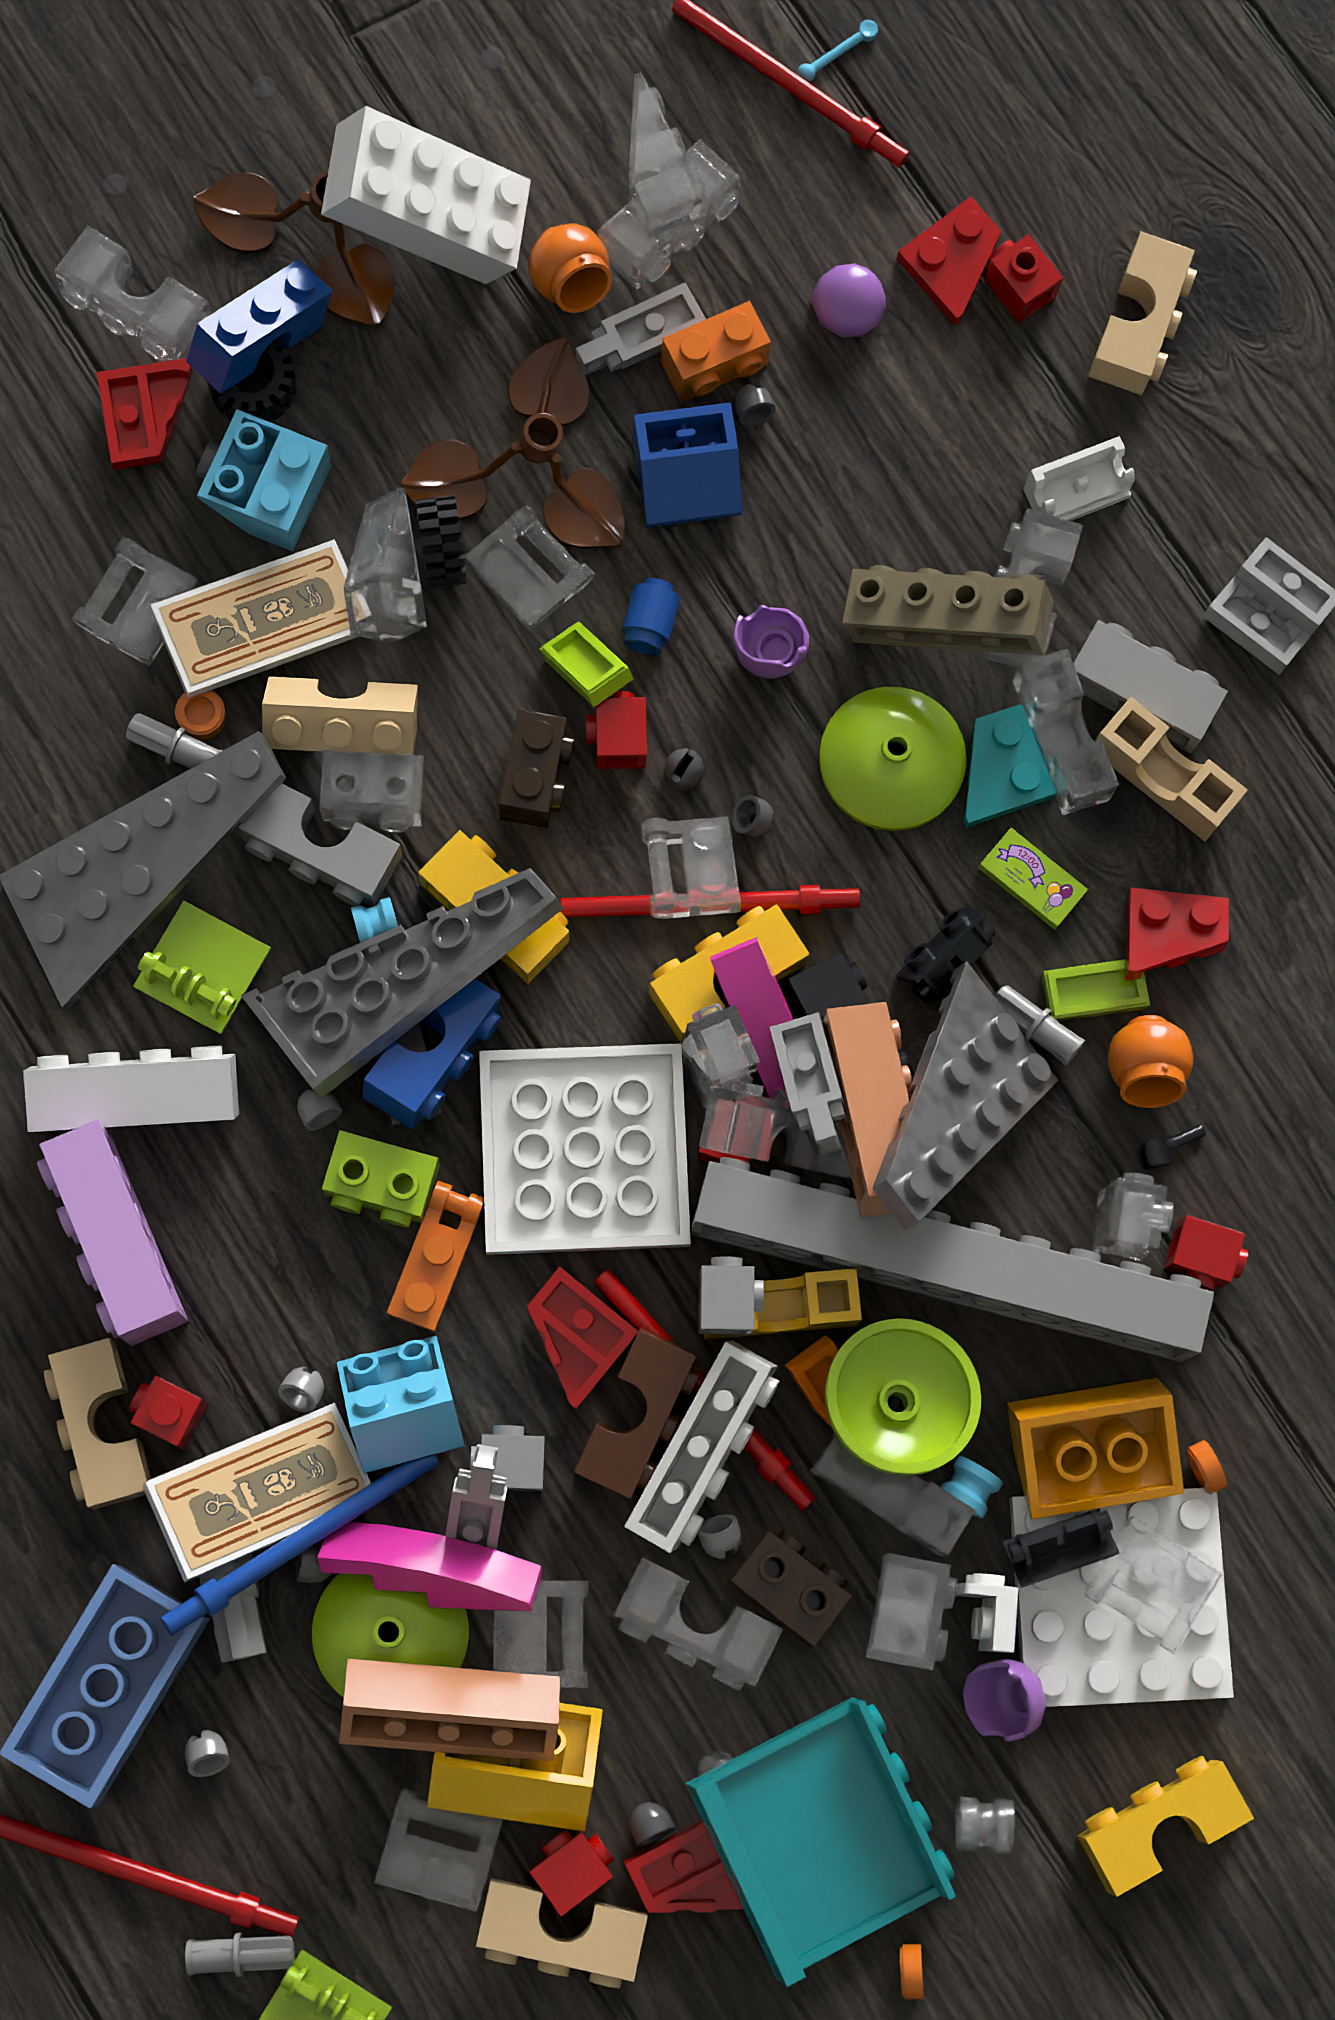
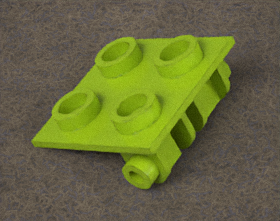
M183 900L153 953L147 951L138 965V969L142 972L133 987L215 1032L222 1034L242 1000L241 995L246 993L270 952L271 947Z
M302 1949L259 2020H385L392 2007Z

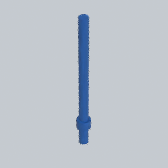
M433 1454L402 1463L219 1581H216L214 1578L210 1579L194 1590V1597L160 1618L164 1627L173 1636L205 1614H208L210 1617L214 1616L230 1605L228 1601L230 1598L438 1466L437 1457Z

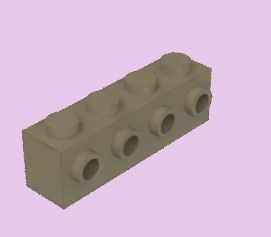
M874 565L869 570L852 569L842 624L854 643L1044 655L1054 600L1045 580H1040L1038 577L1029 574H1015L1012 578L992 577L980 571H968L964 575H950L932 568H921L916 572H900L888 566Z

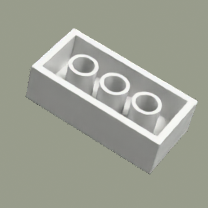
M365 106L336 125L321 215L487 284L517 269L531 180Z

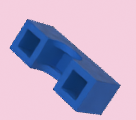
M298 259L197 323L186 362L221 394L255 372L261 354L274 339L278 338L282 341V345L285 348L290 349L319 330L333 290Z
M476 979L469 982L421 1020L422 1023L437 1032L442 1042L433 1050L413 1052L394 1041L387 1047L364 1078L363 1099L412 1130L415 1129L423 1117L428 1120L432 1119L445 1099L446 1094L442 1090L449 1080L454 1078L459 1081L474 1058L470 1051L479 1039L487 1042L499 1026L502 1016L497 1014L500 994Z

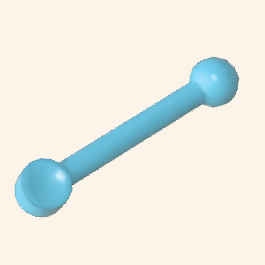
M863 21L856 34L812 64H802L797 70V75L807 82H811L818 70L862 40L866 42L874 40L877 35L878 26L874 21Z

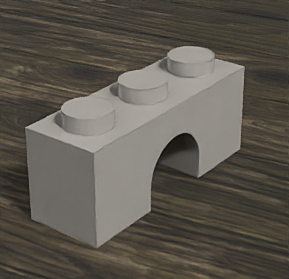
M282 783L245 823H240L238 829L242 840L247 842L244 847L250 853L265 861L270 862L274 856L290 864L291 866L288 870L296 877L310 884H315L317 879L331 885L335 888L333 894L353 906L360 905L361 902L371 907L375 906L402 858L399 843L358 822H355L346 839L340 844L332 847L314 845L305 837L306 827L315 813L312 799Z

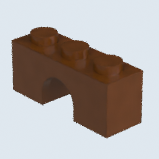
M641 1327L618 1377L641 1390L647 1403L646 1416L640 1424L630 1429H617L598 1421L574 1473L630 1499L636 1487L645 1490L658 1465V1462L650 1459L652 1451L658 1440L668 1444L680 1415L671 1411L679 1393L690 1396L702 1368L693 1364L697 1352Z

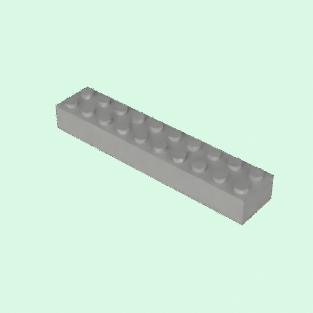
M721 1157L719 1163L709 1161L690 1230V1235L827 1271L857 1268V1277L861 1280L1177 1362H1183L1202 1351L1214 1292L1200 1289L1201 1281L1178 1274H1172L1170 1280L1150 1276V1267L1128 1261H1121L1120 1267L1100 1263V1254L1084 1249L1071 1248L1070 1254L1050 1250L1051 1242L1034 1236L1021 1235L1020 1241L1000 1237L1001 1229L984 1223L971 1222L969 1228L950 1224L951 1217L949 1215L930 1210L920 1222L904 1230L892 1213L860 1217L857 1199L849 1197L851 1191L847 1188L829 1183H821L820 1188L815 1189L800 1185L801 1178L799 1176L779 1170H771L770 1175L765 1176L750 1172L751 1165L749 1163L729 1157Z

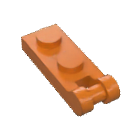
M439 1180L433 1190L427 1211L387 1310V1315L434 1333L437 1330L484 1208V1197L471 1193L470 1197L452 1191L453 1185ZM445 1210L462 1216L457 1230L440 1224Z

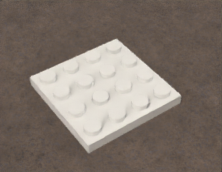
M682 1044L479 1051L486 1255L690 1247Z
M1204 1488L1184 1489V1494L1100 1508L1101 1511L1107 1510L1113 1524V1530L1110 1532L1119 1550V1555L1021 1588L1015 1574V1587H1018L1017 1618L1020 1662L1024 1663L1040 1678L1046 1707L1234 1698L1217 1492L1210 1495L1205 1492ZM1025 1496L1010 1497L1012 1538L1015 1535L1025 1534L1089 1512V1510L1031 1519Z

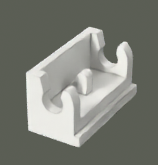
M1120 436L1030 471L1023 490L1042 532L1131 497L1130 489L1134 483L1135 474L1133 468L1125 470L1123 466L1122 456H1124L1125 446Z

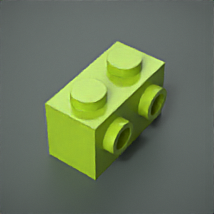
M339 1130L322 1191L326 1197L332 1198L330 1204L332 1207L355 1214H360L362 1207L381 1212L380 1220L409 1228L411 1220L419 1223L423 1221L440 1167L438 1157Z

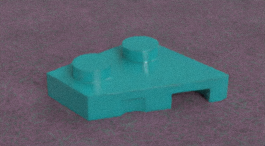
M1022 704L975 720L971 741V762L968 770L966 810L963 818L965 828L1055 797L1056 790Z

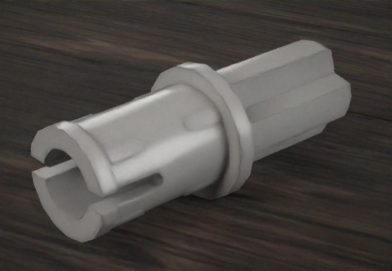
M136 714L130 721L126 731V738L129 741L165 757V763L169 765L176 762L191 769L223 751L187 735V729L183 727L176 730L143 714Z
M1010 986L1002 987L995 994L996 1000L1006 1013L1016 1021L1020 1031L1025 1034L1024 1037L1028 1041L1033 1040L1065 1066L1074 1059L1086 1040L1080 1038L1050 1016V1009L1046 1008L1042 1011Z
M235 1933L232 1939H189L186 1943L185 1963L188 1975L234 1972L236 1977H242L244 1971L289 1969L293 1966L295 1960V1945L290 1936L244 1938L243 1933Z

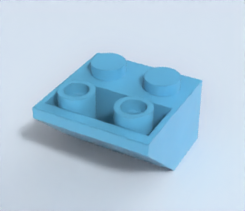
M236 409L197 497L246 533L293 552L331 469L328 445Z
M436 1335L421 1340H411L402 1345L372 1353L359 1354L353 1358L337 1362L350 1429L363 1473L465 1446Z

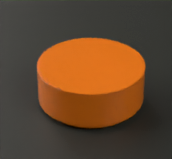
M210 690L191 698H187L186 693H184L177 701L175 707L176 720L180 728L187 729V735L197 740H206L216 736L223 729L226 722V710L222 699L214 691Z
M1202 1440L1188 1447L1186 1457L1201 1488H1204L1205 1492L1210 1495L1226 1488L1227 1480L1224 1471L1210 1445L1205 1440Z
M902 1944V1947H900L902 1997H905V2000L924 1999L921 1944Z

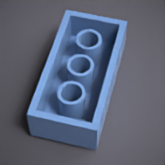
M112 1564L2 1747L0 1755L88 1808L92 1809L100 1806L210 1621V1618L204 1615L171 1636L160 1618L183 1604V1602L124 1567Z

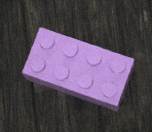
M97 1119L41 1143L40 1147L45 1158L37 1161L40 1173L49 1190L52 1189L57 1198L61 1196L65 1205L56 1209L68 1238L72 1237L75 1244H81L84 1253L76 1256V1260L87 1285L91 1284L95 1291L99 1290L104 1300L96 1304V1309L106 1332H111L114 1338L120 1337L130 1346H134L189 1322L115 1142L102 1123Z

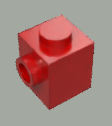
M1029 234L1016 243H1013L1012 240L1004 242L990 255V263L984 280L1018 323L1057 297L1063 276Z
M616 691L595 706V714H586V744H596V769L646 768V697H635L632 692Z
M1186 1215L1177 1221L1163 1269L1201 1281L1200 1289L1214 1292L1215 1287L1222 1288L1231 1283L1233 1277L1239 1279L1242 1275L1248 1257V1250L1242 1248L1245 1234Z
M155 1375L150 1385L143 1382L137 1390L129 1407V1411L135 1413L130 1423L184 1450L208 1403Z
M565 1829L541 1847L546 1857L530 1868L533 1878L560 1916H563L613 1877L607 1865L615 1859L597 1834L587 1839L582 1831L571 1836L568 1830Z

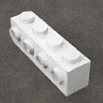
M222 1046L191 1048V1057L171 1058V1049L140 1051V1060L120 1061L119 1052L88 1054L89 1063L69 1064L68 1055L37 1057L38 1066H31L23 1071L28 1132L76 1129L97 1119L104 1127L233 1120L239 1115L235 1054L222 1055Z
M734 1341L725 1342L624 1527L669 1553L678 1549L681 1543L688 1546L691 1545L704 1521V1518L697 1515L706 1497L715 1500L729 1476V1472L722 1469L731 1451L738 1454L742 1452L754 1430V1426L747 1423L756 1405L763 1408L767 1406L779 1384V1380L772 1377L778 1367L777 1365Z

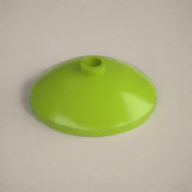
M902 687L875 688L849 699L835 712L827 724L819 750L821 777L832 800L846 815L855 821L879 830H909L920 827L937 818L955 799L966 771L965 743L953 717L931 697ZM893 742L903 745L905 753L900 756L893 755L889 752L888 745Z
M888 1319L862 1328L852 1335L839 1349L826 1377L825 1405L830 1424L836 1436L854 1457L884 1473L904 1476L918 1475L944 1466L968 1444L980 1417L981 1390L978 1376L971 1360L961 1346L948 1334L921 1321ZM898 1397L904 1404L903 1412L892 1411L888 1406V1398Z
M339 1573L329 1583L319 1599L312 1625L313 1651L318 1666L331 1687L342 1697H344L348 1659L461 1668L469 1641V1622L466 1609L429 1607L426 1592L375 1590L372 1575ZM388 1621L394 1622L399 1628L397 1639L390 1643L384 1642L379 1636L381 1625Z

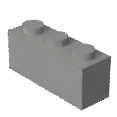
M1100 620L1095 624L1063 682L1068 687L1115 713L1132 697L1170 727L1166 733L1170 743L1190 754L1201 741L1228 692L1220 687L1219 682L1210 674L1200 670L1191 671L1176 663L1175 657L1168 651L1155 646L1149 648L1134 640L1131 632L1123 626L1115 623L1105 624Z

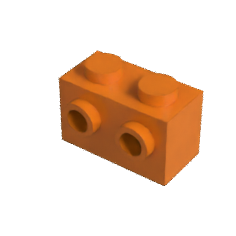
M748 301L662 338L660 362L680 402H683L695 396L706 395L717 389L720 385L736 378L747 377L758 372L767 365L771 341L751 302Z

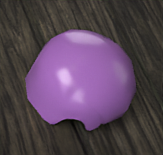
M857 264L835 266L820 277L811 296V305L814 306L819 323L823 328H827V330L842 338L861 337L874 329L882 319L886 309V297L881 282L873 272Z
M761 605L748 617L744 618L740 615L736 619L732 636L734 649L741 665L754 676L766 679L779 678L797 669L806 659L809 650V634L802 619L788 609L768 608L765 605Z
M1010 1659L996 1660L979 1665L967 1675L962 1692L965 1711L974 1728L981 1735L1002 1736L1005 1741H1013L1025 1738L1028 1734L1034 1733L1039 1728L1046 1707L1045 1696L1040 1678L1024 1663Z

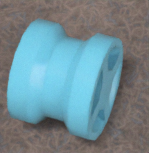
M390 897L380 899L376 906L365 908L362 905L351 907L360 943L398 926Z
M959 1456L954 1464V1476L951 1481L942 1484L938 1493L962 1510L982 1519L988 1510L986 1501L992 1493L1000 1490L1003 1481L979 1464Z

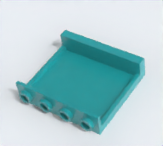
M854 1697L685 1783L775 1978L786 1987L805 1978L806 1975L803 1969L933 1899L939 1896L948 1900L956 1897L949 1882L955 1878L953 1868L941 1849L935 1851L927 1835V1832L932 1830V1824L919 1801L912 1803L904 1786L905 1783L910 1781L908 1772L896 1752L890 1754L881 1735L887 1733V1729L879 1711L873 1704L867 1706L864 1700Z

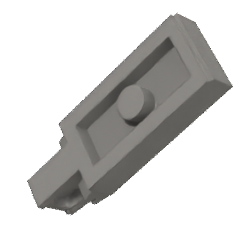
M682 283L602 320L600 327L591 332L593 340L575 348V359L585 375L603 369L605 366H608L611 372L620 368L624 369L661 352L662 338L706 320L687 284Z
M819 1012L771 1026L770 1031L790 1107L796 1122L798 1121L800 1130L805 1131L813 1128L815 1140L819 1144L822 1155L842 1149L834 1122L846 1118L844 1111L846 1106Z
M477 1444L472 1471L459 1469L458 1477L455 1478L445 1536L497 1550L508 1487L505 1486L506 1477L494 1475L498 1448Z

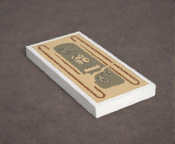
M335 539L150 605V611L187 698L208 692L372 631V624Z
M333 1403L146 1481L142 1486L185 1583L285 1539L365 1488L371 1482L367 1473H363L358 1453L337 1406Z

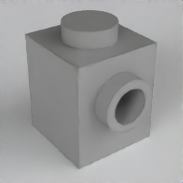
M711 1258V1266L702 1265L699 1271V1334L751 1335L754 1330V1311L763 1312L764 1281L754 1280V1266H742V1258Z
M513 1425L493 1426V1435L482 1434L481 1445L498 1448L494 1475L506 1477L505 1486H508L507 1491L543 1492L545 1436H524V1427ZM471 1446L470 1471H472L473 1462L475 1461L477 1446Z

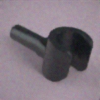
M1197 1125L1174 1136L1155 1137L1141 1144L1139 1155L1142 1168L1149 1170L1171 1165L1169 1150L1204 1137L1206 1135L1204 1127Z

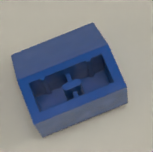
M731 402L634 415L632 440L646 528L741 516L743 514L739 452Z

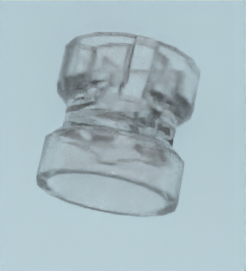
M959 1796L955 1814L956 1849L974 1851L978 1846H989L996 1853H1011L1015 1828L1013 1800L995 1799L990 1804L980 1803L975 1797Z

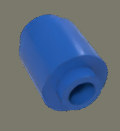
M648 578L645 580V583H638L633 586L622 626V633L625 635L623 644L627 648L646 655L661 654L662 647L669 643L681 600L680 596L673 591L674 587L672 584L661 579Z

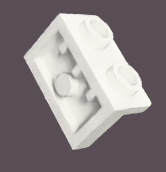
M973 1573V1575H966V1583L953 1585L952 1596L982 1598V1607H974L971 1622L972 1639L979 1640V1651L1014 1652L1018 1587L1004 1586L1005 1576Z

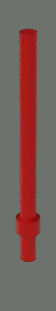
M675 0L671 9L673 13L851 135V142L864 151L872 149L898 168H901L906 162L910 152L881 133L882 127L867 116L861 119L692 1Z
M818 884L799 885V890L568 897L561 898V905L564 908L561 910V913L567 918L749 912L759 906L766 911L777 904L781 911L799 910L800 915L820 914L821 909L860 908L859 888L820 889Z
M609 1269L594 1281L595 1285L636 1330L639 1331L643 1327L675 1342ZM702 1371L692 1389L695 1395H697L706 1378ZM754 1429L744 1449L758 1463L759 1466L756 1470L769 1484L774 1481L802 1512L816 1497L789 1468L792 1463L781 1450L777 1448L774 1451Z
M0 1814V1838L231 1917L230 1923L247 1929H251L252 1925L284 1936L292 1938L294 1936L300 1917L260 1904V1897L242 1891L237 1896Z

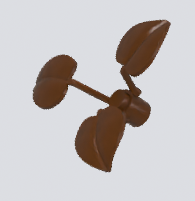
M332 145L331 150H330V152H329L328 168H329V165H330V159H331V154H332L333 145ZM328 171L322 172L314 178L310 193L302 192L298 200L275 213L278 207L276 190L264 177L253 173L229 175L193 197L194 209L205 229L226 247L248 253L263 250L273 243L275 238L274 222H283L304 206H309L315 218L322 222L333 224L336 246L339 255H331L324 258L316 269V275L333 290L327 310L343 319L370 327L379 325L385 318L392 302L394 289L391 265L383 252L373 244L361 243L348 251L345 244L343 224L321 215Z
M560 338L539 347L527 356L514 371L508 387L509 400L512 408L518 414L528 416L529 418L521 431L518 441L513 442L509 449L487 467L479 470V459L474 450L460 441L451 439L434 442L417 456L410 470L401 481L403 492L415 505V500L455 495L458 519L470 517L483 508L488 499V491L482 479L489 477L516 454H521L531 463L541 464L548 461L551 465L553 481L559 489L547 496L543 505L544 522L553 537L567 546L576 548L617 547L622 543L625 532L624 513L619 497L611 483L602 474L589 468L576 469L566 482L562 478L560 468L561 456L556 452L563 437L562 426L571 424L582 416L587 408L590 395L586 375L583 374L584 372L581 371L575 359L569 340L567 338Z

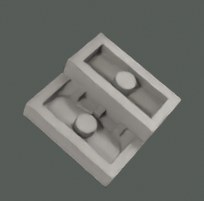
M1266 537L1241 566L1227 586L1210 604L1203 617L1280 675L1335 607V589Z

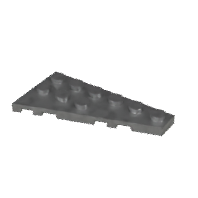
M259 731L0 874V881L62 1008L69 1010L81 997L79 995L80 992L95 976L100 977L112 964L111 959L131 938H137L189 882V876L205 860L209 861L221 848L220 843L240 822L245 823L286 779L264 734Z
M529 868L474 892L472 901L449 911L444 906L426 914L427 921L404 930L402 925L329 956L326 965L304 975L297 970L282 977L283 984L263 993H260L256 988L241 996L316 1094L323 1098L564 908L557 897Z
M967 961L953 971L950 979L953 987L950 995L942 1000L938 1011L942 1015L937 1030L929 1035L910 1086L914 1092L910 1102L903 1106L898 1121L902 1123L896 1140L888 1145L873 1185V1190L904 1230L920 1222L1058 1081L1057 1077L1050 1070L1047 1061L1037 1053L1030 1042L1024 1037L1016 1021L1006 1013Z

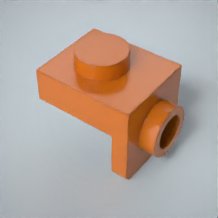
M825 1335L784 1366L813 1411L831 1426L825 1405V1383L829 1367L839 1350L834 1342Z

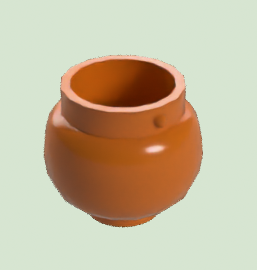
M571 223L551 227L540 235L530 251L528 270L533 286L546 300L557 304L563 311L570 313L584 312L602 301L611 288L613 279L609 269L610 263L607 249L600 238L585 226Z
M1144 1015L1131 1020L1128 1025L1124 1026L1113 1036L1108 1050L1107 1062L1111 1076L1120 1087V1095L1125 1102L1142 1108H1156L1175 1103L1185 1095L1186 1081L1192 1071L1194 1054L1190 1041L1183 1030L1160 1016Z

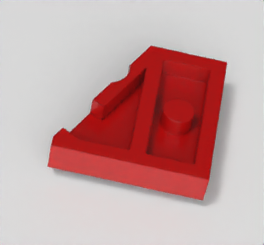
M969 197L901 248L896 259L952 324L956 326L960 323L970 298L981 279L989 257L999 240L1001 230L975 200Z
M187 358L97 372L111 464L114 470L161 463L163 461L193 373L192 367L186 362Z
M1130 888L1127 896L1125 980L1133 981L1139 979L1143 972L1163 965L1170 969L1185 964L1190 958H1204L1225 950L1229 941V898Z
M561 1267L555 1271L527 1306L544 1342L552 1365L555 1367L566 1392L567 1399L575 1409H578L639 1332Z
M702 1820L624 1860L648 1913H674L677 1910L716 1912V1910L743 1909Z

